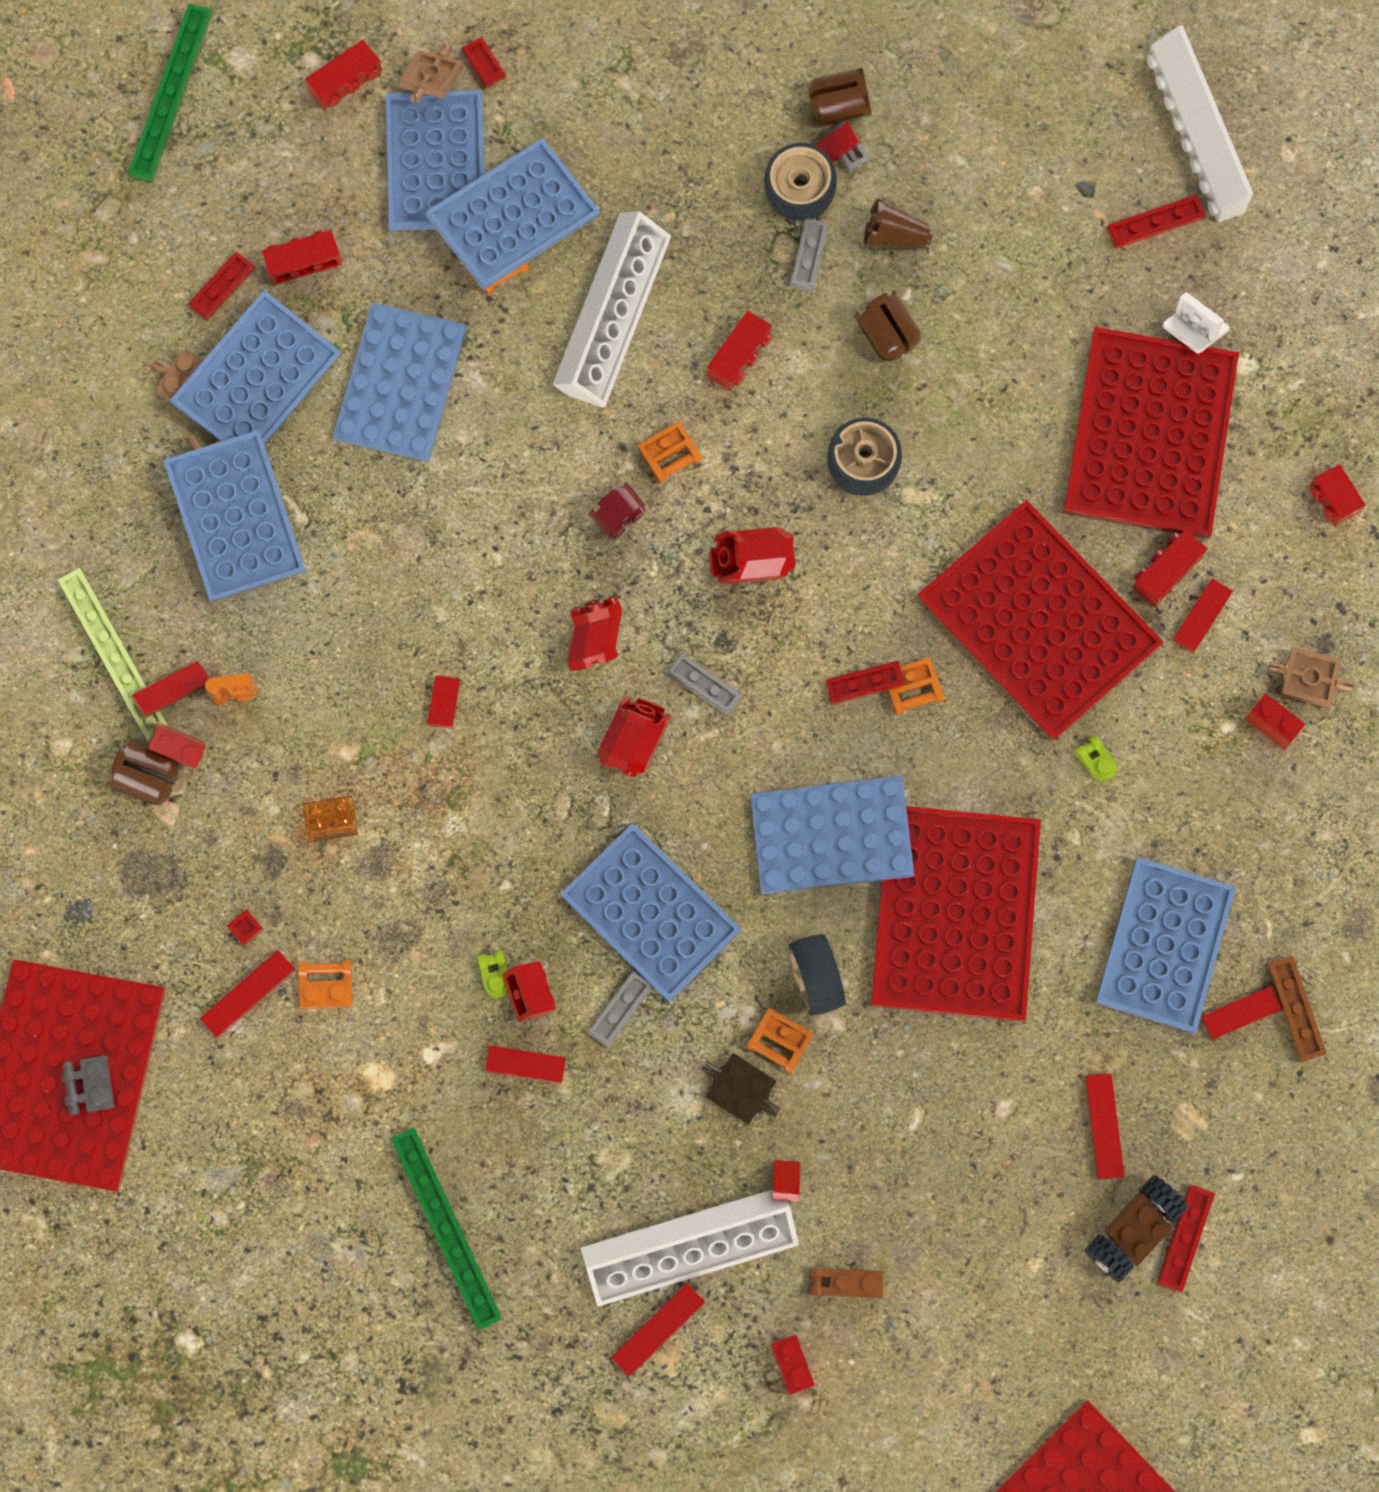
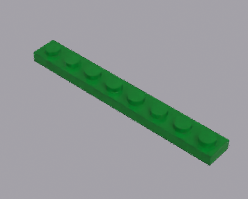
M188 3L128 171L130 177L152 183L154 181L213 14L209 8Z
M415 1127L390 1138L478 1331L503 1320Z

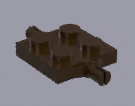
M735 1053L731 1055L727 1063L720 1069L708 1062V1060L705 1062V1065L713 1070L711 1071L704 1065L701 1070L714 1077L713 1084L705 1096L706 1098L748 1125L762 1109L776 1118L778 1113L771 1110L770 1107L777 1112L781 1108L769 1101L770 1092L777 1082L775 1079Z

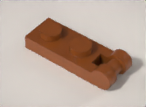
M809 1268V1276L812 1277L808 1295L883 1298V1271ZM822 1277L830 1278L829 1288L822 1287Z

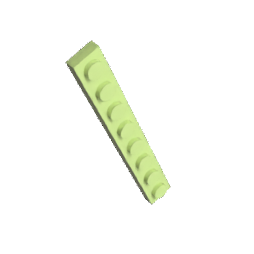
M79 568L58 579L148 742L156 722L158 721L165 725L167 723L160 711L144 718L132 700V695L146 688V685L82 570Z

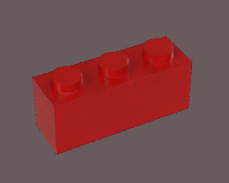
M362 39L306 77L307 90L323 110L334 107L343 97L358 91L362 84L377 78L382 71L381 62L365 40Z
M332 229L328 231L319 230L311 236L305 238L296 237L288 243L282 245L273 244L262 250L273 286L342 265Z
M747 310L708 364L706 376L730 392L735 385L739 386L746 376L745 370L748 366L753 367L757 362L760 349L762 347L766 348L773 338L771 335L772 325Z
M1186 529L1180 535L1176 532L1167 542L1169 547L1164 552L1159 550L1150 560L1153 564L1148 569L1143 567L1134 577L1136 582L1133 589L1153 607H1156L1203 558L1208 550L1204 544Z

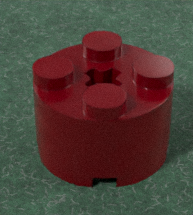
M625 482L623 483V489L618 486L597 503L600 508L597 511L592 508L589 515L607 537L612 536L615 540L626 531L625 527L630 521L635 524L645 515L646 504L630 485Z

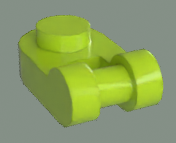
M1096 735L1090 737L1088 743L1084 746L1079 745L1074 749L1078 759L1096 780L1107 782L1116 774L1117 764ZM1092 751H1095L1098 755L1094 760L1089 756Z
M503 950L495 951V954L485 956V954L478 955L487 994L495 999L505 997L508 991L502 974L507 971ZM498 964L499 971L489 973L488 966Z

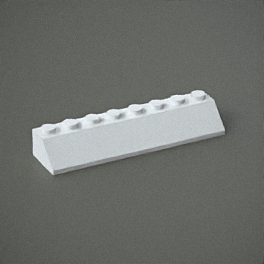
M1183 25L1178 26L1151 45L1147 55V62L1150 69H1154L1158 89H1162L1164 93L1165 106L1167 110L1172 112L1174 128L1182 136V147L1185 152L1189 153L1191 169L1199 177L1200 190L1202 194H1206L1209 201V212L1215 216L1218 223L1243 215L1253 196V191Z
M640 211L619 214L552 384L569 397L602 408L606 406L671 238L670 234Z
M769 1190L581 1247L597 1307L799 1246L789 1202L772 1200L773 1190Z

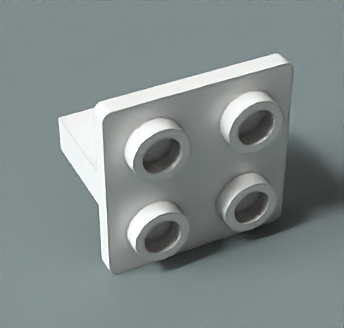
M1187 292L1180 297L1175 314L1164 321L1162 326L1196 353H1201L1225 335L1230 328L1223 322L1222 318Z

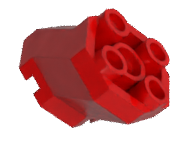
M780 527L741 531L727 530L715 536L714 542H717L715 548H711L709 552L710 573L714 577L719 578L717 581L720 584L766 580L776 581L784 578L796 566L793 534L786 532Z
M617 596L603 599L601 603H599V599L584 603L585 608L580 606L569 610L573 625L566 661L570 671L591 668L593 664L607 663L619 657L616 643L622 609Z
M625 697L619 703L617 712L600 744L597 754L601 757L599 761L601 765L610 768L615 767L623 770V773L627 776L637 777L638 773H644L650 767L652 758L669 725L671 715L669 713L664 715L665 709L662 706L646 699L637 698L635 703L630 702L631 697Z

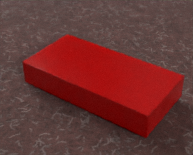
M483 37L461 47L462 53L485 89L506 78V73Z
M845 122L816 143L815 146L826 152L834 163L859 145L861 141L850 123Z
M435 675L427 722L428 726L453 729L461 684L460 678Z
M774 1160L772 1200L799 1202L801 1162Z

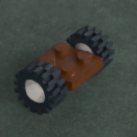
M1152 1175L1139 1189V1192L1103 1230L1114 1243H1111L1103 1235L1098 1234L1084 1249L1085 1253L1106 1275L1119 1283L1134 1268V1265L1139 1266L1172 1229L1166 1220L1175 1223L1189 1206L1170 1184L1165 1183L1157 1175Z

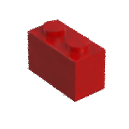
M1340 464L1316 476L1309 485L1312 496L1315 500L1320 501L1325 517L1332 521L1335 527L1360 514L1366 506Z
M1267 693L1262 696L1245 718V720L1284 750L1306 725Z
M157 721L147 742V747L154 752L196 769L206 744L198 738Z
M540 961L514 966L502 974L518 1023L545 1017L556 1010L554 997L550 992L546 973Z
M797 1335L770 1345L789 1396L815 1386Z

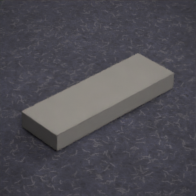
M809 218L805 219L790 287L810 292L814 291L829 223Z
M682 652L667 671V675L727 717L743 697L741 693Z
M633 970L589 1029L588 1034L609 1048L653 986Z

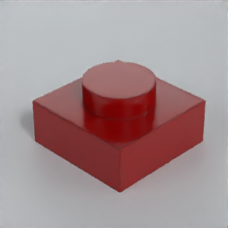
M247 909L227 925L243 946H246L264 930Z

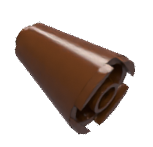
M876 199L869 213L872 216L865 226L863 240L865 246L924 249L926 245L931 244L933 231L930 230L929 224L883 199Z

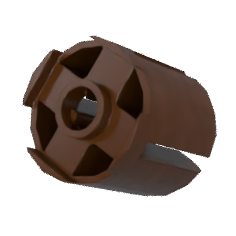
M863 67L817 77L810 82L808 93L814 119L820 125L826 126L872 116Z
M893 290L890 296L886 292L870 301L866 311L861 315L858 311L854 314L856 322L878 357L883 361H895L901 358V354L904 353L906 355L912 351L921 339L919 328L895 290Z
M124 740L127 746L125 750L119 748L111 767L112 773H114L112 783L107 782L106 787L153 805L163 804L173 791L170 784L175 785L179 775L177 761Z

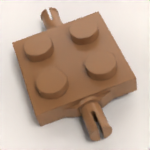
M444 44L438 53L418 50L400 78V88L414 91L410 96L413 103L415 101L419 103L425 94L444 99L463 70V61L448 56L452 51V47L449 44Z
M182 349L170 365L156 359L152 368L164 374L163 379L156 388L157 393L171 400L203 361Z
M1292 647L1285 665L1273 662L1269 664L1268 672L1282 675L1283 685L1280 694L1282 697L1330 708L1337 689L1352 693L1354 688V682L1340 679V658Z

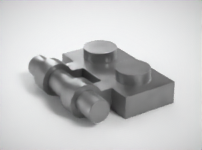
M106 1055L80 1060L81 1071H74L73 1062L62 1063L63 1073L61 1077L66 1087L67 1096L64 1098L65 1105L69 1108V1115L80 1114L79 1104L86 1103L87 1112L89 1113L115 1108L109 1062ZM83 1080L85 1094L77 1095L75 1081Z

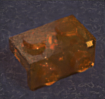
M352 796L302 804L308 843L358 835L356 810Z

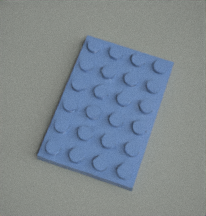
M482 90L449 91L444 99L425 94L419 103L411 101L410 96L413 92L386 93L390 231L436 229L425 216L426 211L485 174Z
M541 138L427 210L425 216L480 287L485 290L600 216V210L546 141Z
M263 290L171 398L170 403L218 441L228 440L259 430L265 445L341 355V351L268 292Z
M372 302L333 439L429 463L467 325Z
M259 430L163 460L210 602L306 572Z
M902 776L751 794L762 895L914 877Z
M633 823L560 894L669 1003L742 931L722 909Z
M1137 857L1095 1003L1195 1034L1236 887Z

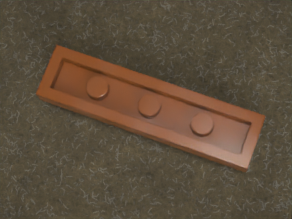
M1290 956L1268 963L1267 967L1300 1063L1325 1056L1327 1053L1294 957Z

